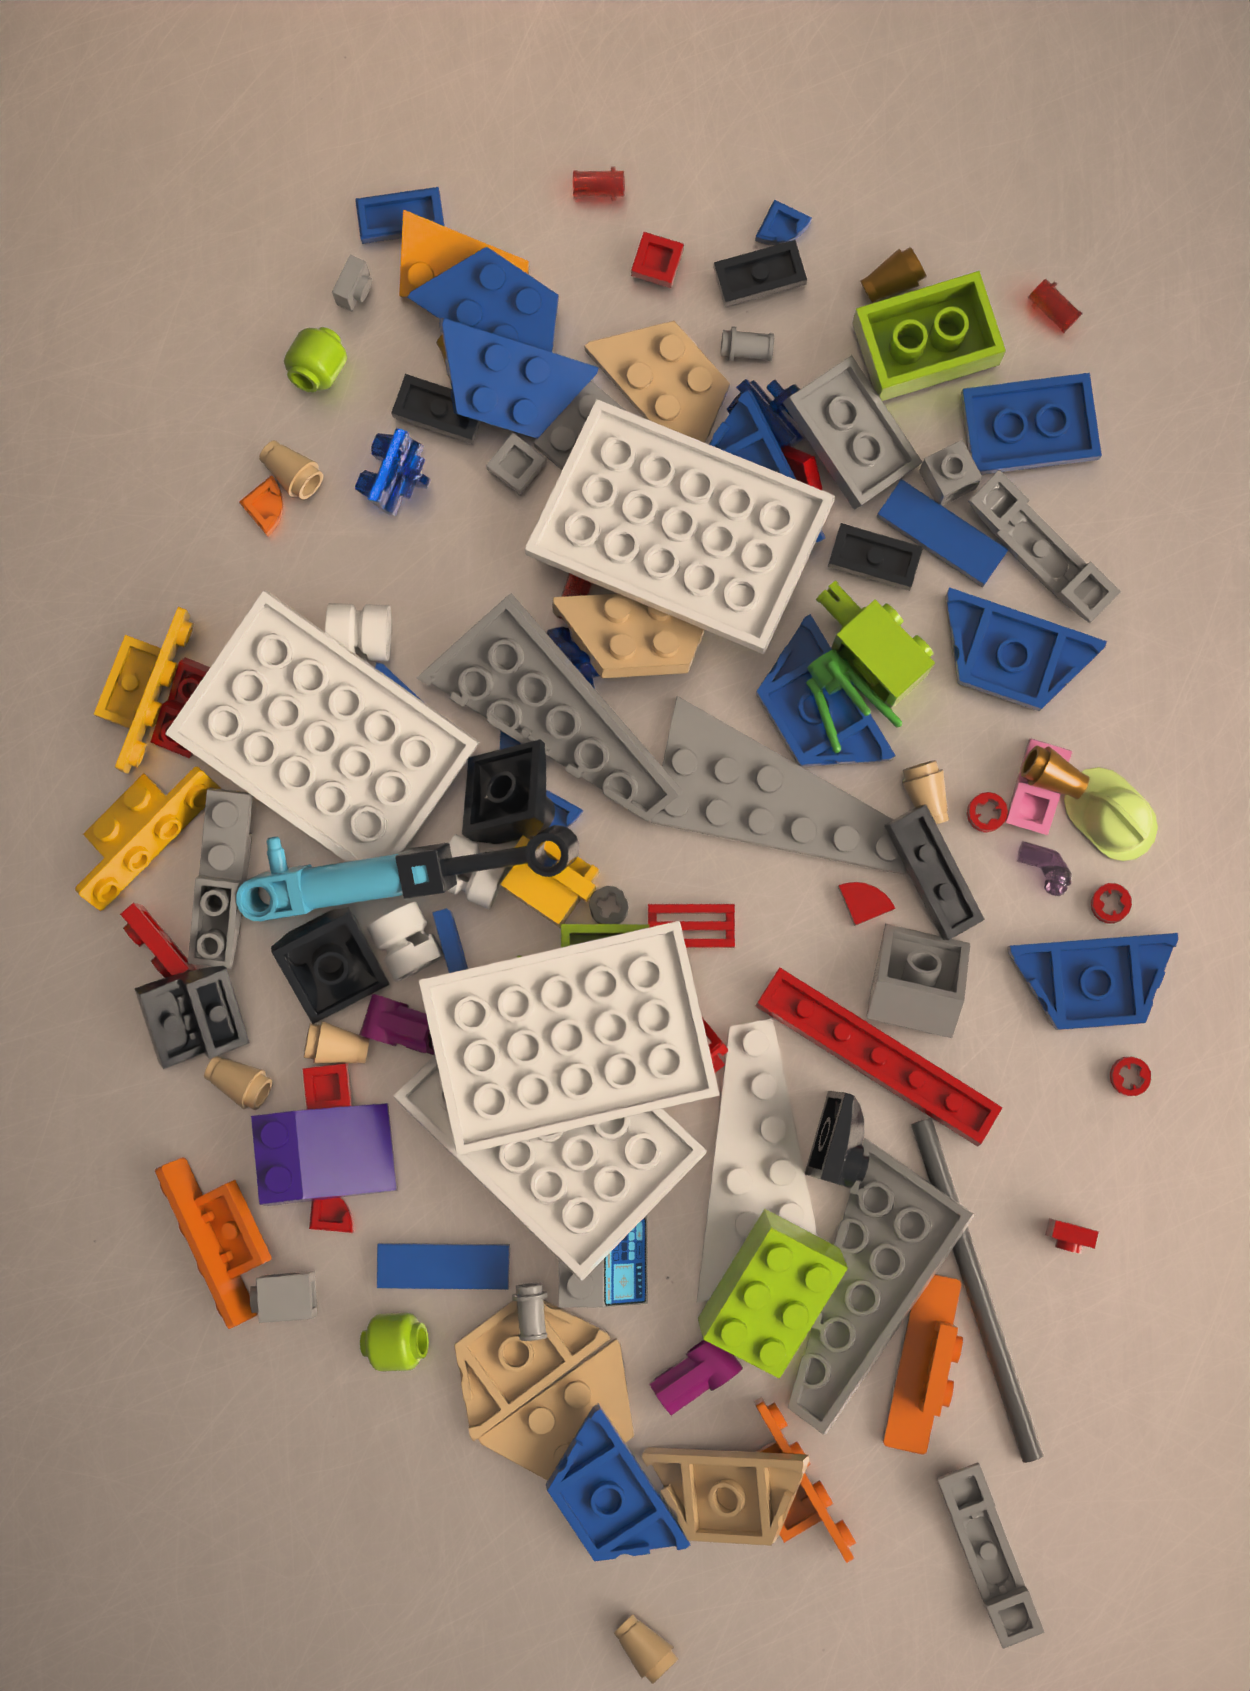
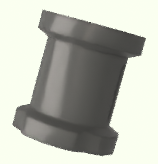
M605 886L602 889L596 890L589 902L591 916L598 924H621L628 915V901L623 891L617 887ZM609 895L616 897V905L621 910L619 913L611 912L609 918H605L602 916V908L597 906L599 900L607 901Z

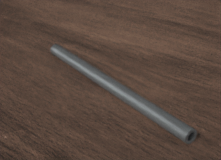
M932 1118L911 1124L930 1183L960 1204ZM967 1227L952 1250L1023 1463L1032 1462L1044 1457Z

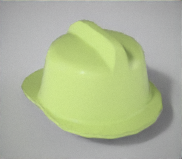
M1100 767L1083 770L1082 773L1089 776V783L1083 795L1079 799L1069 795L1064 797L1066 814L1074 826L1099 851L1111 859L1120 861L1133 860L1148 852L1155 842L1158 830L1156 814L1149 803L1122 776L1113 770Z

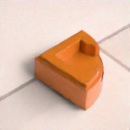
M271 475L239 501L267 537L276 529L283 513L282 492L278 483Z

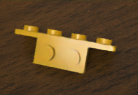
M177 608L162 648L128 635L124 636L93 714L96 717L129 729L115 765L116 769L126 774H129L132 766L138 767L143 759L147 746L146 743L142 742L147 726L154 727L162 706V703L157 701L163 686L170 687L174 680L178 663L173 662L177 650L179 646L185 648L191 637L194 623L189 622L191 615L184 608Z
M196 766L166 795L153 780L143 773L83 833L104 859L75 887V891L99 911L104 910L205 808L207 789H221V787Z

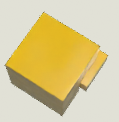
M522 836L514 848L527 846L530 840ZM546 841L544 850L548 857L553 860H560L561 851L559 847L551 841ZM578 856L569 867L552 877L541 876L535 873L528 864L513 866L500 885L506 892L561 929V924H565L580 900L582 899L587 903L597 889L593 882L600 873V870Z

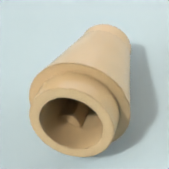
M276 440L269 442L260 453L259 460L265 464L266 468L291 497L298 496L304 500L309 498L319 488L323 480V473L318 470L317 462L279 444Z
M936 760L904 769L905 780L902 781V784L914 807L926 804L936 825L948 821L943 769L939 770Z
M321 1021L320 1025L310 1023L304 1058L314 1059V1064L356 1062L365 1064L369 1038L361 1037L358 1034Z
M220 1056L212 1058L204 1073L205 1079L209 1080L242 1109L248 1107L253 1110L259 1109L267 1099L272 1087V1079L266 1077L264 1070L226 1058L223 1059Z
M634 1615L629 1617L614 1632L641 1679L646 1676L652 1684L678 1660L671 1651L674 1647L644 1623L638 1621Z

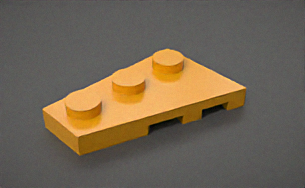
M403 210L400 297H408L411 291L485 247H489L527 274H529V261Z

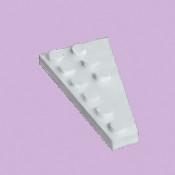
M773 1018L729 1027L727 1043L729 1051L726 1053L697 1303L710 1299L764 1209L818 1236Z

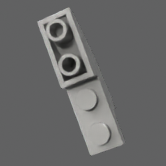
M215 788L207 789L199 876L195 878L188 964L213 967L224 965L230 969L233 966L242 913L236 904V894L239 887L247 881L252 833H249L253 796L248 792Z

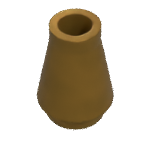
M909 247L902 252L900 249L895 251L860 282L868 298L874 303L881 298L918 287V282L927 276L913 249Z
M1038 745L1035 746L1027 755L1021 769V776L1028 779L1030 786L1069 795L1075 799H1079L1083 795L1089 783V776L1076 769L1050 746L1046 748Z

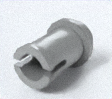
M731 327V331L723 330L721 356H728L729 361H733L734 357L772 361L774 333L736 331V327Z
M542 1283L516 1285V1294L512 1295V1300L517 1301L520 1330L519 1340L535 1341L547 1338L543 1299L547 1298V1292L543 1291Z

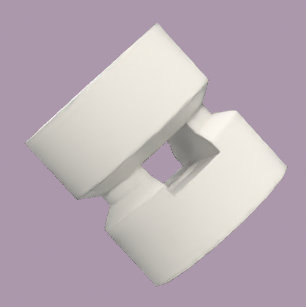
M329 603L326 611L325 633L353 653H361L364 660L388 661L392 634L390 605L366 604L361 611H357L353 604Z
M457 834L449 842L452 858L482 853L479 851L477 843ZM488 849L485 852H491L494 850ZM509 867L472 872L470 878L463 874L456 875L457 885L447 892L456 895L464 891L468 901L490 909L501 889L500 884L506 877Z
M417 902L404 905L384 915L367 927L377 949L386 950L387 955L384 962L395 982L418 973L444 957V953L435 936L424 931L428 923Z

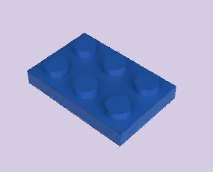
M1090 373L964 388L961 391L968 450L981 475L996 473L999 470L1001 472L1095 461L1099 460L1102 456Z

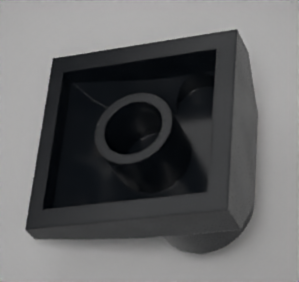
M541 739L468 758L462 835L474 842L502 844L519 840L522 836L526 838L535 836L551 825L555 816V806L553 801L546 796L545 743Z
M349 907L330 910L289 931L271 946L274 958L312 1024L390 985L387 976L360 928L357 918L352 914Z
M828 1091L805 1175L848 1188H852L856 1181L862 1182L864 1180L869 1165V1156L864 1155V1147L862 1145L865 1133L864 1117L861 1106L854 1095L845 1092Z

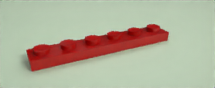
M780 967L755 1005L761 1011L977 1147L982 1144L1003 1108Z

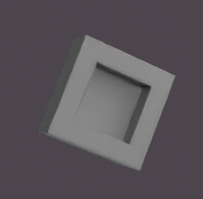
M350 255L332 291L336 304L351 312L357 300L360 302L365 300L372 284V278L369 277L370 273L366 261Z
M512 433L486 467L488 471L521 495L547 461L544 456Z

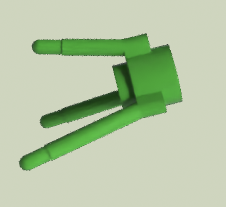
M836 649L825 653L807 667L812 678L806 684L814 695L823 725L835 753L841 751V746L822 691L824 689L831 695L843 688L862 714L868 716L871 710L851 684L852 682L895 727L902 726L900 718L853 670L847 659L841 658Z

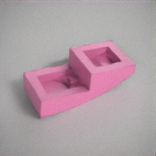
M1029 738L1011 798L1006 823L1048 835L1061 794L1030 786L1028 779L1021 776V769L1027 755L1037 745L1042 748L1050 746L1068 762L1072 751Z

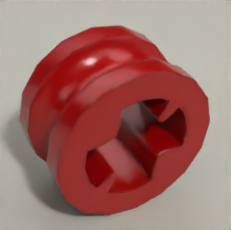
M985 792L972 799L967 807L966 815L968 822L974 829L979 832L988 833L995 831L1003 825L1007 819L1008 809L1002 797L996 793ZM989 801L995 804L996 807L993 811H998L999 814L998 819L991 818L985 824L979 821L978 818L981 814H976L975 811L976 806L983 807Z
M1107 883L1101 886L1091 899V910L1094 916L1106 924H1114L1121 921L1130 912L1132 907V898L1129 891L1116 883ZM1114 892L1120 896L1118 904L1122 907V910L1119 914L1113 910L1111 915L1102 910L1105 904L1100 900V897L1103 893H1106L1107 897H1109Z
M1132 1056L1118 1059L1112 1065L1110 1071V1081L1113 1087L1119 1093L1127 1096H1138L1144 1093L1152 1080L1148 1065L1143 1060ZM1130 1064H1135L1139 1067L1137 1075L1142 1079L1137 1087L1131 1083V1089H1127L1122 1086L1124 1078L1119 1073L1124 1066L1127 1069H1131Z

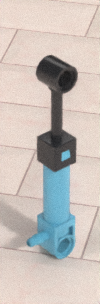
M553 825L535 835L528 842L527 846L452 858L450 844L440 843L409 848L400 854L312 867L311 864L288 868L280 838L271 837L266 841L270 870L245 881L237 891L236 904L239 911L246 918L252 921H266L304 915L314 909L402 895L404 899L445 893L457 885L456 875L528 864L535 873L545 877H552L560 874L577 859L579 841L571 829L562 825ZM546 841H551L559 847L561 851L560 860H553L548 857L544 850ZM259 887L264 888L270 896L269 905L260 899L258 894Z

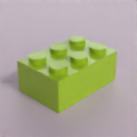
M980 271L856 308L852 322L872 386L882 401L999 366L1006 352Z
M764 1209L698 1317L703 1340L780 1379L848 1269L841 1249Z

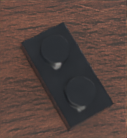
M796 240L714 262L713 266L725 307L807 284V277Z
M408 374L404 376L391 412L393 418L471 444L475 440L481 421L454 413L450 393L452 389Z
M841 523L828 567L910 591L923 547Z

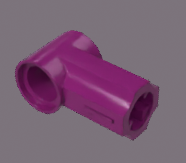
M372 993L360 1030V1036L392 1046L400 1044L421 1053L435 1055L426 1013L410 1009L408 1004Z
M702 1340L686 1353L687 1357L660 1374L649 1385L663 1407L672 1416L708 1389L713 1391L736 1376L743 1369L737 1358L727 1351Z

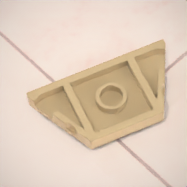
M675 321L590 341L584 346L585 352L645 419L701 442H706L714 426L719 409L725 400L730 383Z
M620 594L553 597L552 611L557 618L561 616L571 629V638L580 650L589 655L591 665L601 678L688 673L698 644H700L705 632L700 627Z
M543 1299L547 1338L535 1341L519 1340L520 1330L517 1301H511L454 1345L471 1439L473 1441L477 1440L611 1339L610 1335L603 1329Z
M616 1338L515 1410L479 1437V1442L548 1481L592 1407L597 1403L600 1404L625 1443L634 1437L621 1344Z
M648 1447L642 1453V1459L646 1467L652 1464L664 1488L660 1492L668 1506L676 1512L677 1522L688 1541L772 1546L778 1539L809 1463V1455L656 1447Z

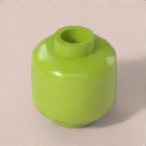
M326 327L303 329L298 333L284 358L288 379L296 387L306 392L313 393L317 390L329 389L347 361V354L341 344V338L333 330Z
M411 1313L377 1314L370 1320L367 1330H363L360 1336L362 1355L368 1357L370 1364L375 1370L382 1372L413 1370L419 1364L420 1359H424L428 1352L429 1338L427 1328L424 1323H420L416 1316Z

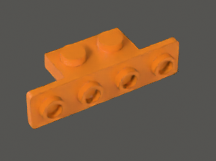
M183 1157L156 1168L155 1173L160 1182L161 1190L170 1203L177 1218L179 1229L189 1244L197 1262L198 1270L204 1277L214 1298L216 1309L223 1318L227 1328L231 1329L257 1316V1313H252L250 1295L240 1275L272 1260V1257L236 1180L203 1195L186 1158Z
M935 1274L909 1312L883 1443L887 1447L922 1455L926 1454L934 1416L940 1417L942 1406H950L954 1381L948 1380L951 1362H959L963 1345V1337L957 1336L958 1327L953 1324L961 1289V1282L958 1279Z
M762 1397L754 1401L755 1406L775 1441L756 1452L805 1454L798 1441L789 1445L781 1430L787 1427L788 1424L776 1403L774 1402L767 1406ZM805 1472L779 1534L783 1542L785 1543L811 1526L823 1521L846 1563L855 1559L849 1548L856 1544L851 1532L843 1519L837 1523L834 1522L827 1510V1507L833 1505V1502L820 1480L812 1484Z

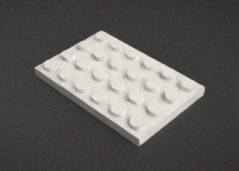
M596 399L524 550L525 554L529 557L764 654L834 503V495Z
M262 591L165 733L346 862L403 852L480 743L267 591Z
M680 921L419 980L457 1155L720 1096Z
M435 1055L394 1095L395 1100L581 1281L590 1274L706 1154V1149L668 1113L663 1109H658L457 1155Z

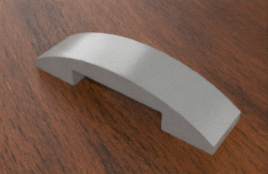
M1000 470L997 471L968 501L998 540L1035 578L1071 610L1088 623H1091L1121 591L1091 561L1086 563L1027 504L1030 500Z
M977 1462L937 1478L959 1541L1002 1648L1004 1649L1045 1633L995 1509L996 1505L980 1464Z

